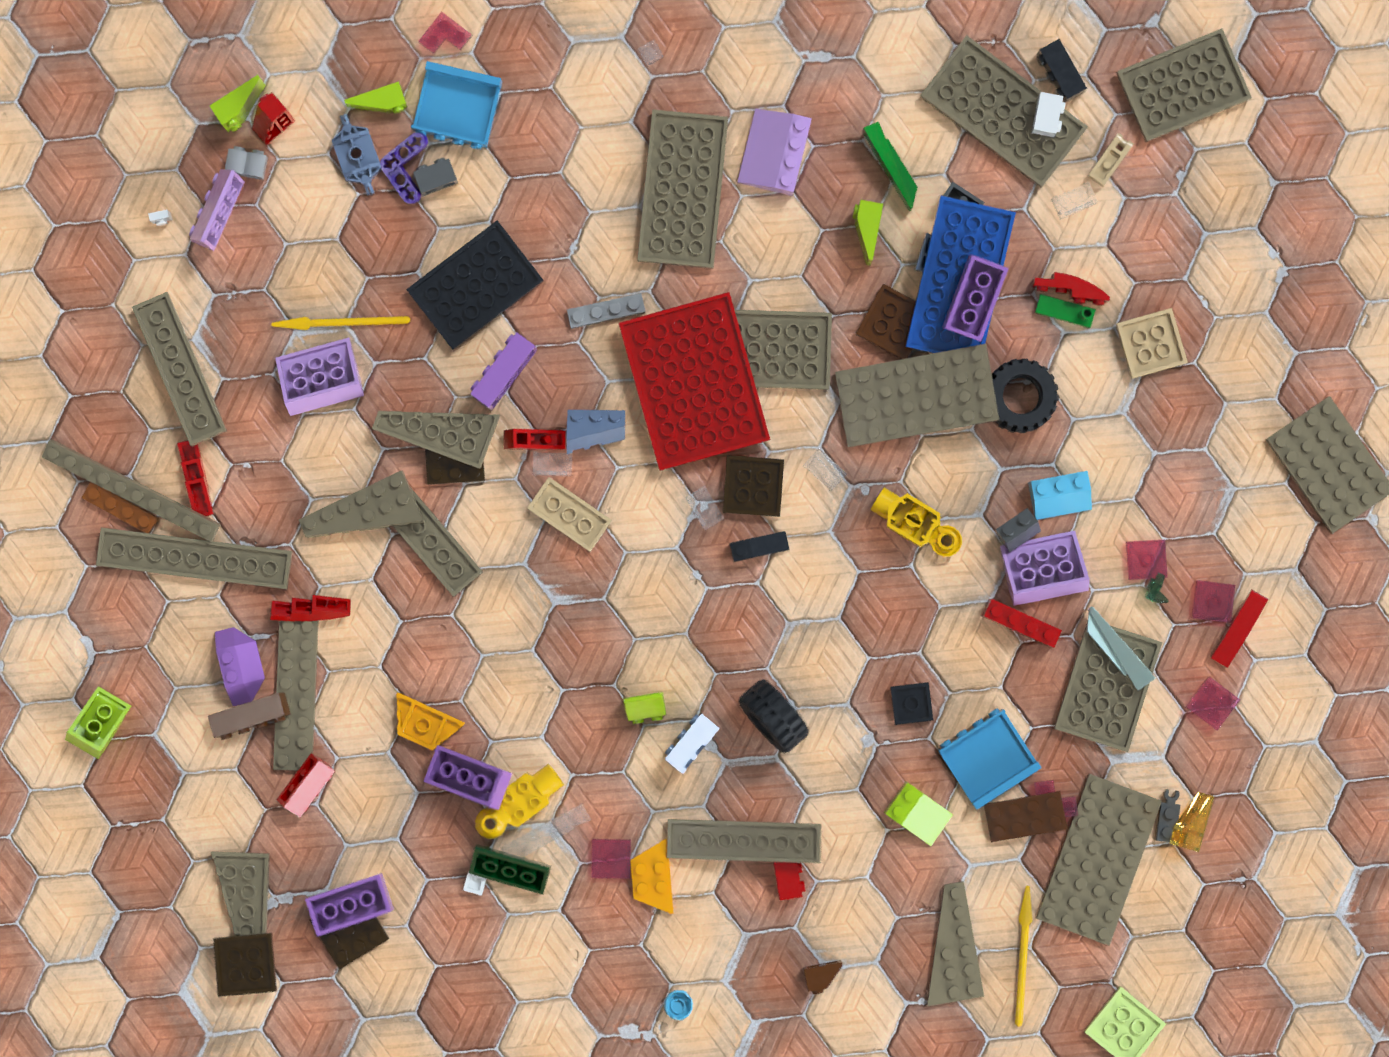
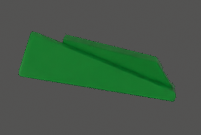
M876 122L864 127L862 133L870 144L872 152L910 212L913 209L918 188L889 139L885 138L880 123Z

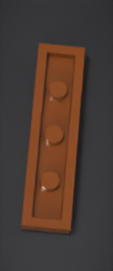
M92 482L89 483L81 497L144 533L151 534L159 519Z

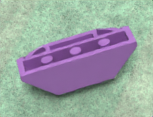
M235 627L216 631V652L225 689L232 705L237 706L253 701L265 680L256 641Z

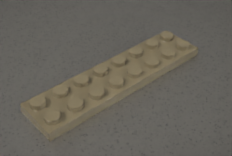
M165 292L133 306L135 316L190 445H197L226 432L225 424L169 293Z
M279 621L276 693H285L291 715L285 716L286 720L275 723L273 770H299L311 753L313 754L319 621Z
M668 819L667 858L821 863L822 824Z

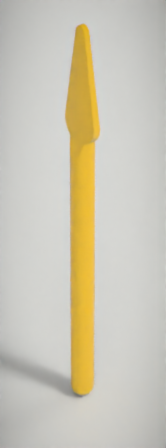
M408 316L337 319L299 317L272 322L271 326L308 330L310 327L408 324L410 323V318Z
M1030 886L1025 888L1019 915L1021 938L1015 1025L1018 1027L1023 1023L1029 925L1032 923Z

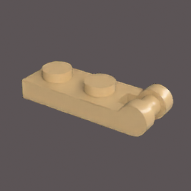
M1120 133L1116 135L1088 175L1089 178L1102 187L1134 144L1123 139ZM1117 144L1123 147L1122 151L1115 148Z

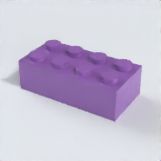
M969 255L942 327L982 341L1009 268L974 255Z
M517 332L515 335L511 334L508 337L504 350H499L493 358L495 362L492 366L488 365L482 372L483 378L480 382L477 380L470 389L472 390V397L491 411L537 351L535 345Z
M437 745L423 782L499 810L512 773Z
M382 873L305 899L317 936L394 910Z

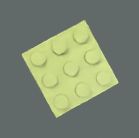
M1120 986L1084 1032L1114 1057H1140L1166 1023Z

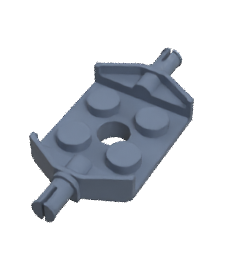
M344 114V117L341 115L340 119L343 129L332 139V143L345 180L364 185L367 196L374 194L371 181L382 169L369 129L352 126L347 114ZM360 149L361 156L356 159L351 157L352 150Z

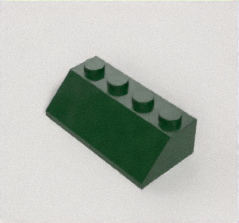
M477 844L474 848L469 874L543 895L551 865Z

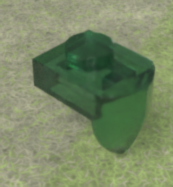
M1158 572L1155 578L1149 580L1146 587L1148 588L1145 594L1146 599L1155 603L1169 602L1165 595L1160 592L1165 575Z

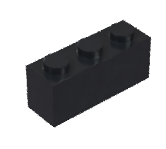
M1060 39L1039 49L1037 60L1041 66L1045 67L1049 82L1054 83L1056 95L1063 96V101L1066 103L1086 91L1087 87Z

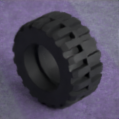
M1024 358L1021 360L1013 359L1000 365L992 373L999 420L993 422H996L998 427L1001 429L1005 428L1008 432L1026 433L1041 427L1052 417L1057 408L1056 403L1059 400V395H1057L1058 385L1054 382L1053 374L1050 375L1045 366H1040L1039 362L1034 360L1028 361V359ZM1013 379H1027L1037 388L1039 395L1038 403L1032 411L1018 414L1009 410L1005 405L1003 391L1005 386Z
M765 679L757 681L740 696L739 704L744 713L762 735L780 752L789 753L808 736L809 728L797 710L780 691Z

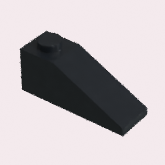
M785 531L729 544L733 562L790 550Z

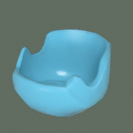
M674 990L669 993L664 999L666 1014L674 1020L685 1019L693 1010L692 998L684 990Z

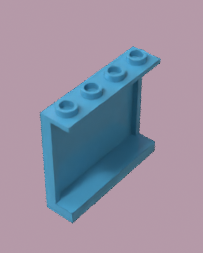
M427 61L425 66L426 74L414 124L411 125L412 131L432 135L434 139L439 141L449 139L457 145H463V143L471 144L470 147L481 150L482 147L487 148L502 79Z
M994 709L988 714L990 717L984 721L982 718L972 724L973 728L968 731L963 729L956 734L957 738L953 741L948 739L940 744L941 748L938 750L976 810L1042 768L1027 748L1004 709Z

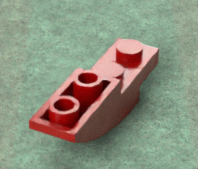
M1054 272L1052 279L1035 277L1032 280V288H1036V291L1048 292V289L1055 290V293L1067 294L1068 291L1069 299L1074 300V303L1084 304L1085 301H1091L1093 305L1103 306L1104 303L1110 301V296L1094 284L1069 274Z

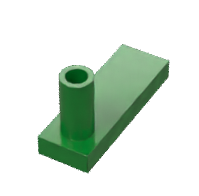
M1040 294L1035 313L1090 329L1096 309Z

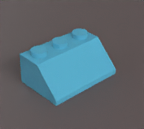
M1088 471L1028 482L1036 520L1092 510Z

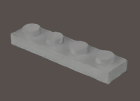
M641 293L567 309L571 329L646 313Z

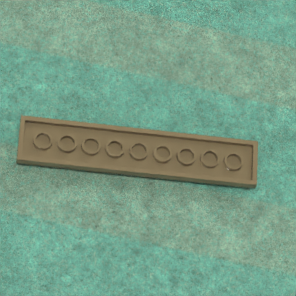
M101 528L96 566L288 589L293 551Z

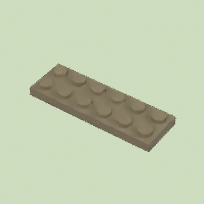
M411 488L425 522L394 525L393 527L451 595L455 597L481 575L483 571Z

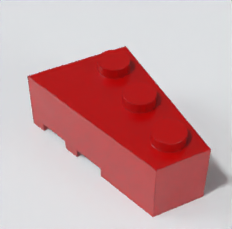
M272 92L260 98L252 126L254 132L266 145L295 122L287 108Z

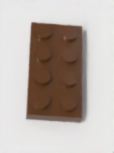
M1061 791L1003 800L984 805L991 842L1068 829Z

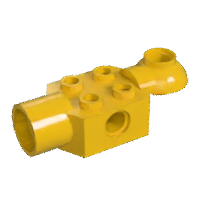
M884 487L871 508V511L887 520L888 529L918 547L930 543L938 555L950 557L955 555L962 546V536L955 527L949 525L941 526L940 513L908 493L900 497ZM944 536L951 538L952 544L945 547L941 544V539Z
M549 763L533 775L526 772L507 787L499 810L487 807L477 814L475 819L477 832L484 838L495 839L505 832L507 824L519 827L550 803L549 796L563 787L564 783ZM492 818L495 820L496 825L493 829L486 827V819Z

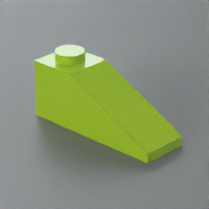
M399 82L344 100L349 108L386 113L393 112L394 114L403 112L404 108L408 107Z

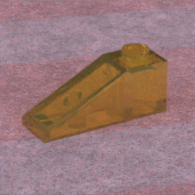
M1201 792L1197 793L1175 824L1170 844L1196 852L1200 851L1214 796Z

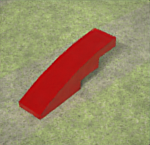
M188 440L178 442L177 445L182 460L181 465L191 508L204 516L213 515L212 502L199 445L191 446Z
M1251 589L1232 618L1231 624L1221 637V641L1211 655V659L1227 668L1229 667L1268 601L1267 597Z
M312 595L311 600L292 598L291 602L272 600L270 620L319 621L348 617L351 614V599Z

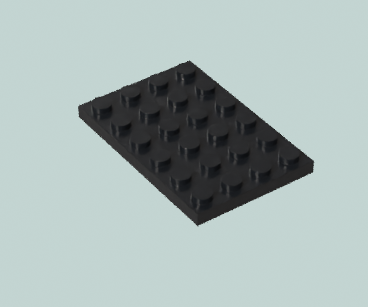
M497 220L406 290L452 350H455L539 286L544 280Z

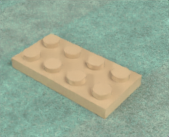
M548 477L527 508L589 552L592 551L612 522L607 516L550 477Z

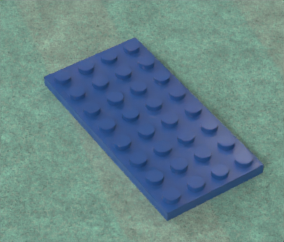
M940 195L905 347L939 353L986 343L991 317L982 341L953 332L942 326L969 255L1004 266L1016 212Z

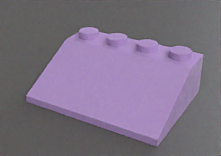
M755 109L737 183L793 196L812 118L790 113Z
M220 169L219 174H215L212 181L214 184L212 190H209L205 196L206 203L204 208H200L197 214L198 221L196 226L193 225L189 232L192 242L213 251L244 184V180L233 170Z
M349 338L275 358L284 403L290 416L364 396Z
M1075 531L1031 539L1011 552L1004 545L1000 546L1013 606L1089 591V576Z

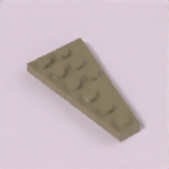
M378 411L372 430L481 469L501 415Z
M402 470L299 519L307 538L425 522Z
M212 851V858L214 859L216 872L222 886L221 889L229 917L233 924L234 934L238 936L267 933L270 853Z
M964 881L944 884L927 1006L984 997Z

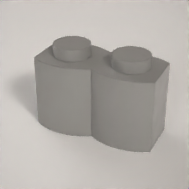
M234 146V149H228L225 170H233L239 176L264 180L268 157L260 150L246 152L245 148Z

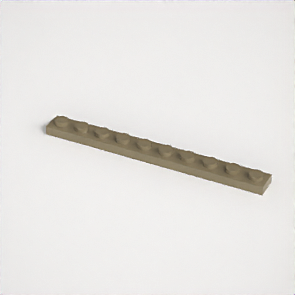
M52 439L48 441L42 458L210 542L214 541L220 523Z

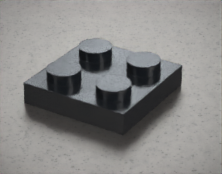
M929 682L890 687L895 725L933 721Z

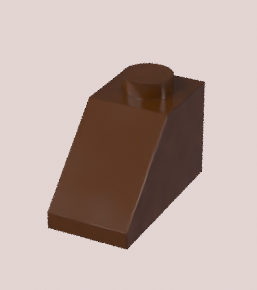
M837 960L803 967L808 992H812V994L823 993V989L829 987L842 968V961Z

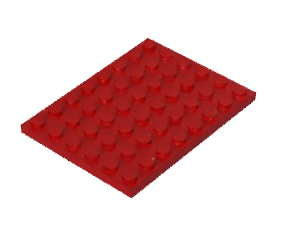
M730 292L619 322L659 471L770 440Z

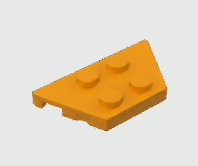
M399 692L396 694L398 735L432 751L436 749L437 745H441L465 725V722Z
M663 839L630 860L633 897L635 900L673 914L669 858H667V839Z

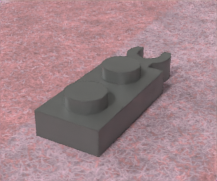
M1165 789L1164 797L1166 803L1162 802L1159 808L1156 841L1176 843L1181 805L1175 804V801L1179 798L1180 794L1179 791L1175 790V795L1169 797V790Z

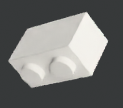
M1040 92L1031 133L1054 137L1057 132H1060L1062 121H1059L1060 113L1063 114L1065 109V102H1062L1063 96Z

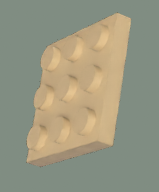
M1172 308L1116 324L1131 379L1188 363Z

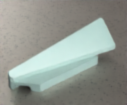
M1093 606L1089 607L1086 632L1124 676L1128 674L1137 690L1153 681L1156 677Z

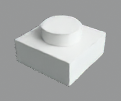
M168 210L149 213L150 222L156 224V226L165 225L167 221L172 220L171 212Z
M468 871L463 890L482 896L486 878L469 874Z

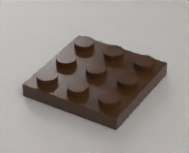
M883 283L856 335L900 359H907L913 348L905 347L916 301Z

